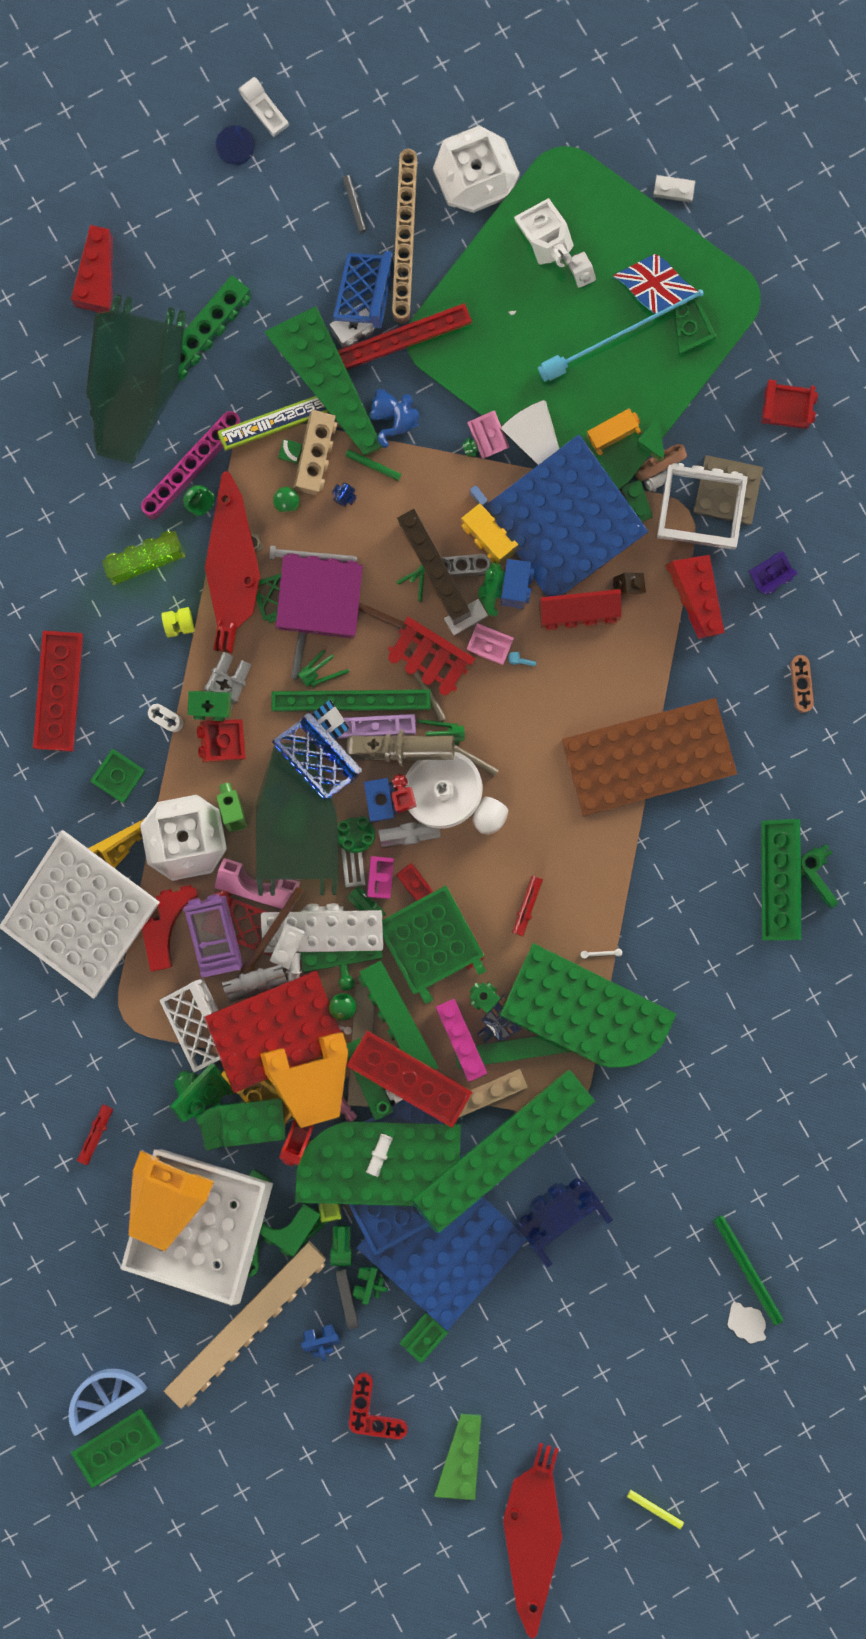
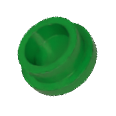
M469 437L462 443L463 449L468 457H475L479 449L475 440Z

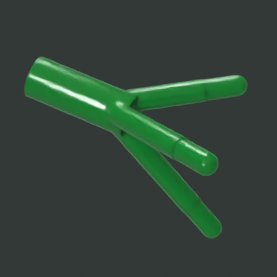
M422 564L416 571L396 582L399 585L410 579V582L413 583L420 575L419 602L422 601L425 573Z

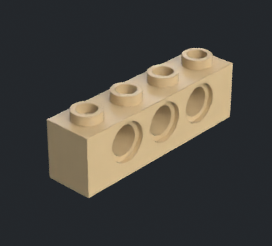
M316 410L310 412L293 486L296 491L316 496L319 490H323L325 479H322L323 471H327L329 460H326L327 452L330 453L332 450L333 441H330L331 434H335L337 422H334L335 415ZM321 430L325 438L317 437L316 431ZM317 449L321 456L314 457L311 450ZM313 468L316 471V476H310L307 469Z

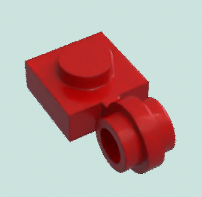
M404 774L395 775V778H392L394 788L398 789V791L391 794L396 812L401 813L417 807L413 789L411 787L405 788V786H408L406 776Z

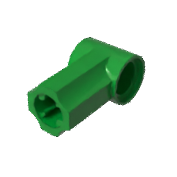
M360 886L347 896L358 911L381 910L382 918L386 915L375 901L373 902L370 897H367V894Z
M333 1225L331 1266H351V1226Z

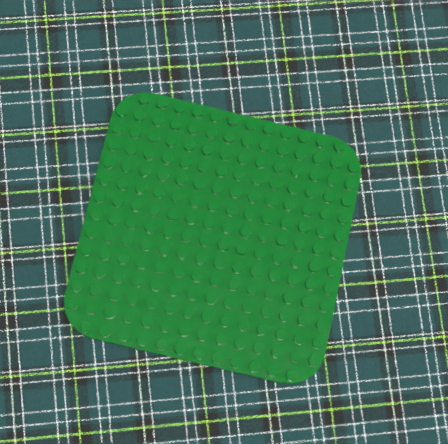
M560 146L545 151L535 159L410 321V323L465 303L472 324L407 347L411 360L421 371L481 416L495 410L501 427L520 411L543 400L546 401L559 449L579 434L617 488L621 489L634 477L650 456V454L637 445L639 438L655 418L660 420L662 439L665 437L754 322L759 312L761 294L756 279L745 267L589 153L576 147ZM549 198L567 223L574 245L569 254L573 257L585 252L593 266L596 280L578 288L575 277L564 260H562L565 265L564 267H559L556 261L538 264L532 245L517 225L514 217ZM656 254L667 261L689 285L692 284L693 288L697 291L701 289L704 292L702 297L698 296V299L716 335V339L679 356L675 309L567 363V373L551 381H543L537 367L541 366V363L556 355H559L560 358L564 357L566 360L654 315L652 311L637 300L623 283L613 277V275ZM509 311H516V313L511 315ZM630 408L631 412H635L640 420L638 425L641 434L637 435L634 432L603 449V454L599 456L587 437V431Z

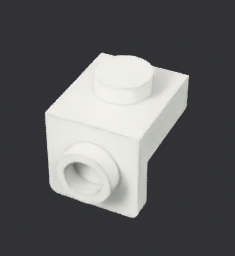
M585 252L571 257L568 267L575 277L578 288L594 282L596 277L593 266Z

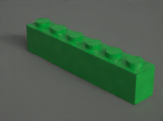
M380 960L361 970V976L358 979L363 988L368 987L370 991L368 997L372 1005L377 1004L380 1009L377 1014L382 1023L387 1022L390 1028L387 1032L391 1040H396L400 1046L398 1047L399 1049L433 1069L439 1068L382 961Z

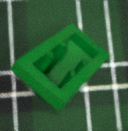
M655 418L639 438L637 445L656 460L662 462L664 461V450L660 420Z

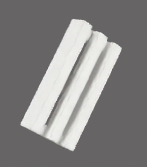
M341 848L345 887L366 886L362 852L358 853L361 882H357L354 853L350 852L353 882L349 883L346 851Z

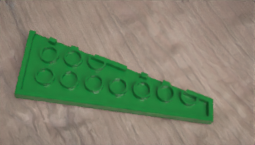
M317 306L264 331L266 336L329 413L335 415V420L365 456L383 448L378 442L375 429Z

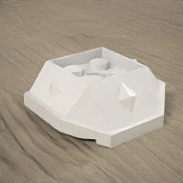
M481 126L443 140L433 167V172L448 206L458 207L473 213L503 201L517 183L520 175L505 139ZM479 165L481 169L474 170L472 166Z
M198 795L157 802L140 825L147 864L172 881L213 873L227 851L220 810ZM181 832L188 833L187 841H179L178 836Z

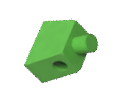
M230 783L221 784L219 786L221 794L217 795V800L229 833L248 828L249 826L237 791L232 790Z

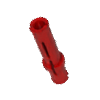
M531 876L520 911H517L516 915L518 917L512 933L524 937L528 922L532 919L531 913L543 879Z
M102 1104L96 1119L91 1124L93 1126L77 1158L78 1162L89 1165L101 1135L108 1127L106 1125L114 1111L113 1108Z

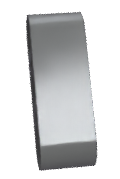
M485 554L441 557L452 578L485 575L490 567V559ZM484 561L487 566L484 569H479L476 563ZM460 562L467 565V568L463 571L456 568V565Z

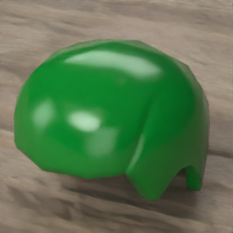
M192 486L184 495V507L195 516L206 514L214 504V494L205 486Z

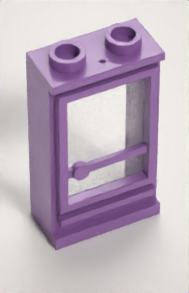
M219 894L208 896L207 900L200 901L197 898L188 901L183 910L188 922L201 978L240 970L243 960L226 895L220 897Z

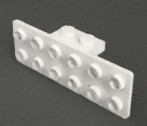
M336 903L320 907L318 904H308L301 912H290L264 952H274L286 923L305 931L296 952L382 951V911H344V906H339ZM263 912L261 914L262 939L280 912Z

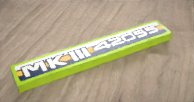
M314 396L222 429L217 434L224 450L227 451L307 422L312 410L328 414L329 411Z

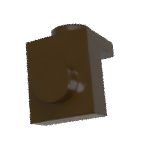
M622 573L613 577L614 590L621 589V595L645 593L644 573Z

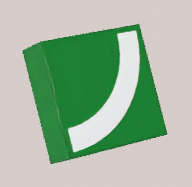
M283 439L278 459L298 464L303 444Z

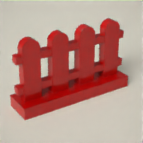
M407 616L404 621V625H406L405 630L400 628L398 632L401 634L394 647L389 646L387 649L390 651L388 660L392 664L398 663L400 659L406 661L405 670L408 674H414L419 669L424 673L422 681L426 685L432 684L434 680L441 683L439 692L442 695H448L451 690L455 692L457 687L454 685L462 673L467 674L466 666H472L476 658ZM419 633L424 637L422 638V640H419L415 637V635ZM414 642L418 646L411 658H409L404 653L410 643ZM434 643L440 647L438 651L432 648ZM428 652H430L435 657L428 668H425L421 663ZM450 654L457 657L455 662L448 658ZM446 662L452 667L445 679L438 676V673Z

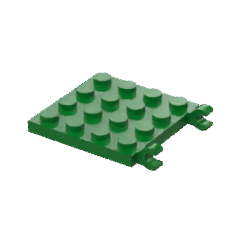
M447 885L382 920L383 938L411 991L413 994L419 992L425 1004L434 1000L427 987L469 964H473L478 975L487 971L480 960L485 955Z

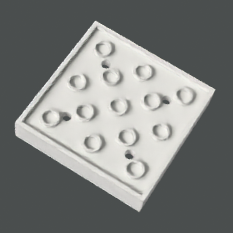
M163 1149L154 1150L153 1156L160 1158L159 1161L189 1174L203 1176L214 1181L206 1203L166 1251H162L130 1236L121 1269L229 1305L240 1304L273 1183ZM233 1201L237 1203V1207L235 1209L232 1207ZM216 1261L220 1263L219 1269L215 1266Z

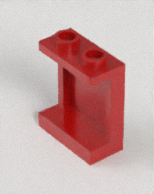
M768 380L765 386L761 423L808 429L811 423L815 421L816 412L813 411V404L817 403L818 392H815L816 386L811 385L810 388L779 385L776 384L777 380Z

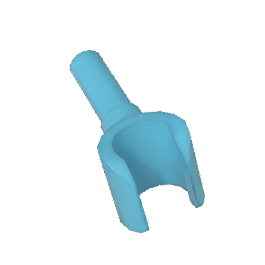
M519 652L508 654L509 663L512 665L527 664L536 666V661L520 659Z

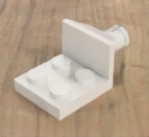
M549 198L514 217L517 225L532 245L538 264L556 261L559 267H564L565 265L562 260L567 265L570 263L571 255L569 252L574 246L567 223Z

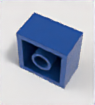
M507 559L500 606L524 609L525 603L529 604L531 588H528V584H532L534 569L530 568L531 562Z

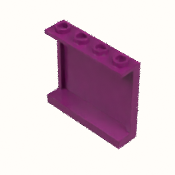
M288 553L287 556L283 555L275 629L354 639L356 636L363 565H358L356 561L341 563L338 559L327 558V561L319 560L317 556L301 558L298 554Z

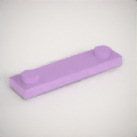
M415 714L343 718L350 729L337 739H347L348 736L352 735L386 736V734H391L392 736H398L400 729L405 730V735H416Z

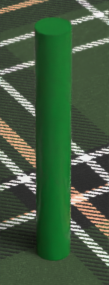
M348 449L346 452V457L397 481L402 476L401 473Z

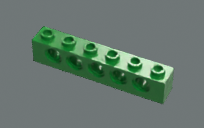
M231 275L156 363L158 369L176 384L180 380L183 381L187 377L188 370L192 365L196 366L199 363L203 352L210 350L217 336L220 337L225 332L226 325L230 321L233 322L239 314L238 311L249 304L251 301L250 289ZM230 298L236 300L233 304L226 303ZM216 313L223 314L222 318L215 319L213 317ZM203 328L211 329L207 334L201 333ZM192 342L198 343V346L194 349L188 348ZM179 357H184L185 361L183 363H176Z

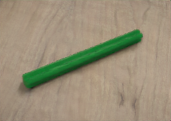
M722 1215L714 1219L715 1225L775 1326L779 1325L784 1321L727 1221Z

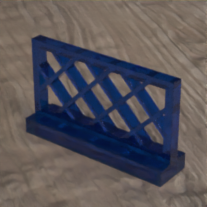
M310 712L272 741L277 749L325 801L350 782H354L362 772L357 763ZM300 727L306 733V737L295 736L296 729ZM283 739L292 740L291 748L284 747L280 741ZM295 741L305 742V750L296 749ZM309 743L316 744L319 747V752L309 751ZM295 753L305 755V762L297 761ZM308 756L319 757L318 764L308 763ZM322 758H329L332 762V767L322 765ZM308 768L318 769V777L311 776L308 773ZM322 770L332 771V779L322 778ZM336 772L342 773L347 779L344 781L335 780ZM322 783L332 784V790L326 793L321 787Z

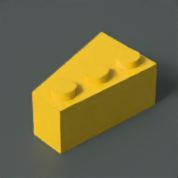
M479 503L461 518V528L467 535L471 534L474 537V544L480 550L483 548L490 559V563L496 562L501 566L507 559L516 554L518 543L515 540L511 542L506 536L507 532L504 528L501 529L496 524V520Z

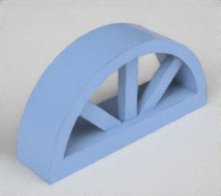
M105 1369L89 1376L78 1387L71 1399L69 1423L74 1436L145 1392L147 1386L136 1375L122 1369ZM116 1378L111 1401L98 1382L99 1379ZM123 1380L134 1386L119 1396ZM91 1383L104 1405L79 1400L85 1387ZM77 1407L95 1411L79 1422Z

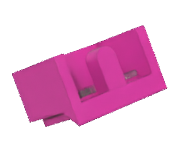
M371 856L367 897L391 898L394 858Z

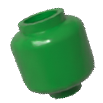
M186 1070L177 1075L178 1078L174 1081V1087L178 1097L198 1077L197 1073H189Z

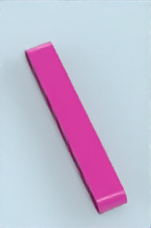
M233 411L226 412L143 500L141 508L146 517L149 519L158 518L223 449L221 441L214 440L213 437L218 431L231 427L227 425L228 420L235 419L236 424L241 423L237 413ZM207 447L210 449L209 453L205 455L200 454L202 448ZM189 462H196V466L193 469H188L187 464ZM176 476L183 477L180 483H174L173 480ZM162 491H170L167 497H160ZM149 505H156V509L153 512L147 511Z

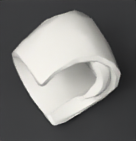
M485 796L481 799L475 810L472 822L481 834L490 835L496 833L502 828L507 819L508 808L498 800Z

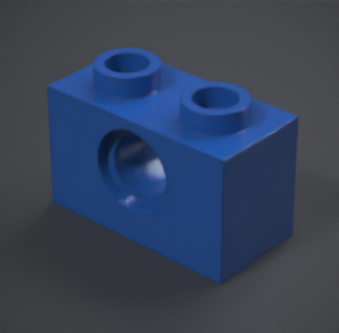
M388 778L364 782L370 822L394 819V814L398 813L395 810L394 802L391 801V793L394 792L393 783H388ZM384 795L387 798V802L384 805L376 804L377 796Z

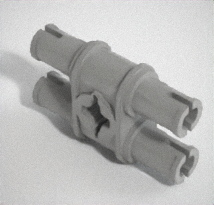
M223 652L216 668L211 670L212 674L207 685L204 686V690L232 693V710L234 703L237 704L239 702L238 698L243 687L246 686L245 679L251 664L241 660L234 676L230 677L227 671L233 656ZM226 682H227V684H228L232 689H230V688H228V689L225 688V689L223 690V687H221V685L218 684V683H226ZM209 702L206 704V707L210 710L212 704Z
M281 964L265 970L258 968L257 971H251L247 974L242 973L239 975V978L222 982L229 1001L232 1002L244 997L250 998L287 982V978Z

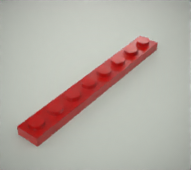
M464 303L337 351L346 370L472 324V321Z

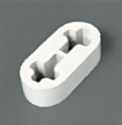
M153 704L148 710L149 718L171 732H178L183 728V719L160 704ZM155 711H159L164 716L162 718L157 716ZM168 719L175 720L177 724L173 726L168 722Z

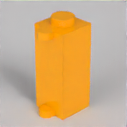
M629 408L587 431V437L596 453L600 456L603 454V449L634 432L637 435L641 434L638 425L640 420L635 412L632 413Z

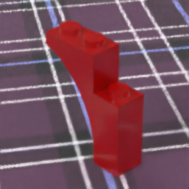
M192 885L182 886L180 891L172 892V889L160 891V895L156 896V900L160 902L158 904L160 920H157V917L149 918L142 928L150 972L173 967L170 955L171 933L176 919L188 904V901L199 896L197 888H192Z
M294 1119L279 1156L280 1159H283V1163L290 1166L299 1165L315 1124L300 1128Z

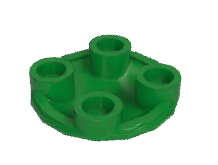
M364 816L349 818L341 821L337 826L336 840L339 846L347 852L361 853L366 851L373 845L376 838L372 823Z

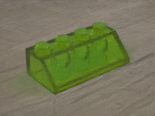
M169 530L163 532L161 537L144 540L139 546H128L124 549V552L119 554L111 553L105 557L106 559L102 560L108 580L115 586L186 557V554L176 531L172 532Z

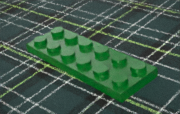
M800 819L761 821L762 940H801Z

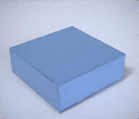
M476 485L470 489L471 497L477 505L480 503L484 507L487 504V498Z

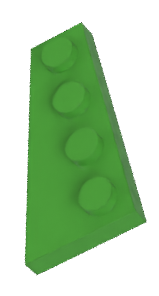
M460 1414L434 1497L475 1500L481 1415Z

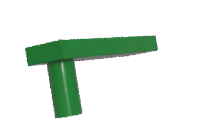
M361 1038L346 1044L348 1061L362 1040ZM353 1070L374 1120L376 1121L393 1113L394 1111L383 1087Z

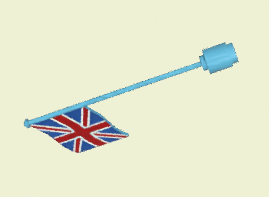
M656 254L613 275V277L623 283L637 300L652 311L654 315L566 360L564 357L560 358L559 355L541 363V366L537 367L543 381H551L567 373V363L698 296L702 297L704 292L701 289L697 291L689 285L667 261Z

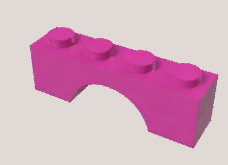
M455 999L436 1006L437 1013L453 1045L468 1083L487 1076V1071Z

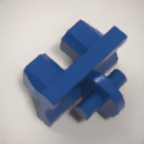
M332 1325L322 1327L323 1338L316 1339L314 1330L304 1331V1342L301 1343L302 1349L305 1353L317 1350L312 1352L313 1357L321 1356L322 1361H327L326 1355L333 1353V1348L329 1346L341 1344L340 1338Z

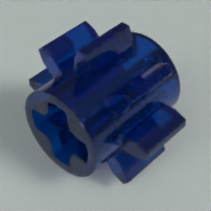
M345 482L341 486L336 484L332 490V494L335 495L333 500L343 507H346L347 504L352 506L357 498L354 494L356 490Z

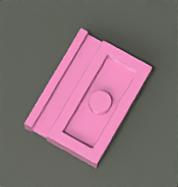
M495 410L467 422L482 459L509 448Z
M477 623L466 651L503 665L514 638Z

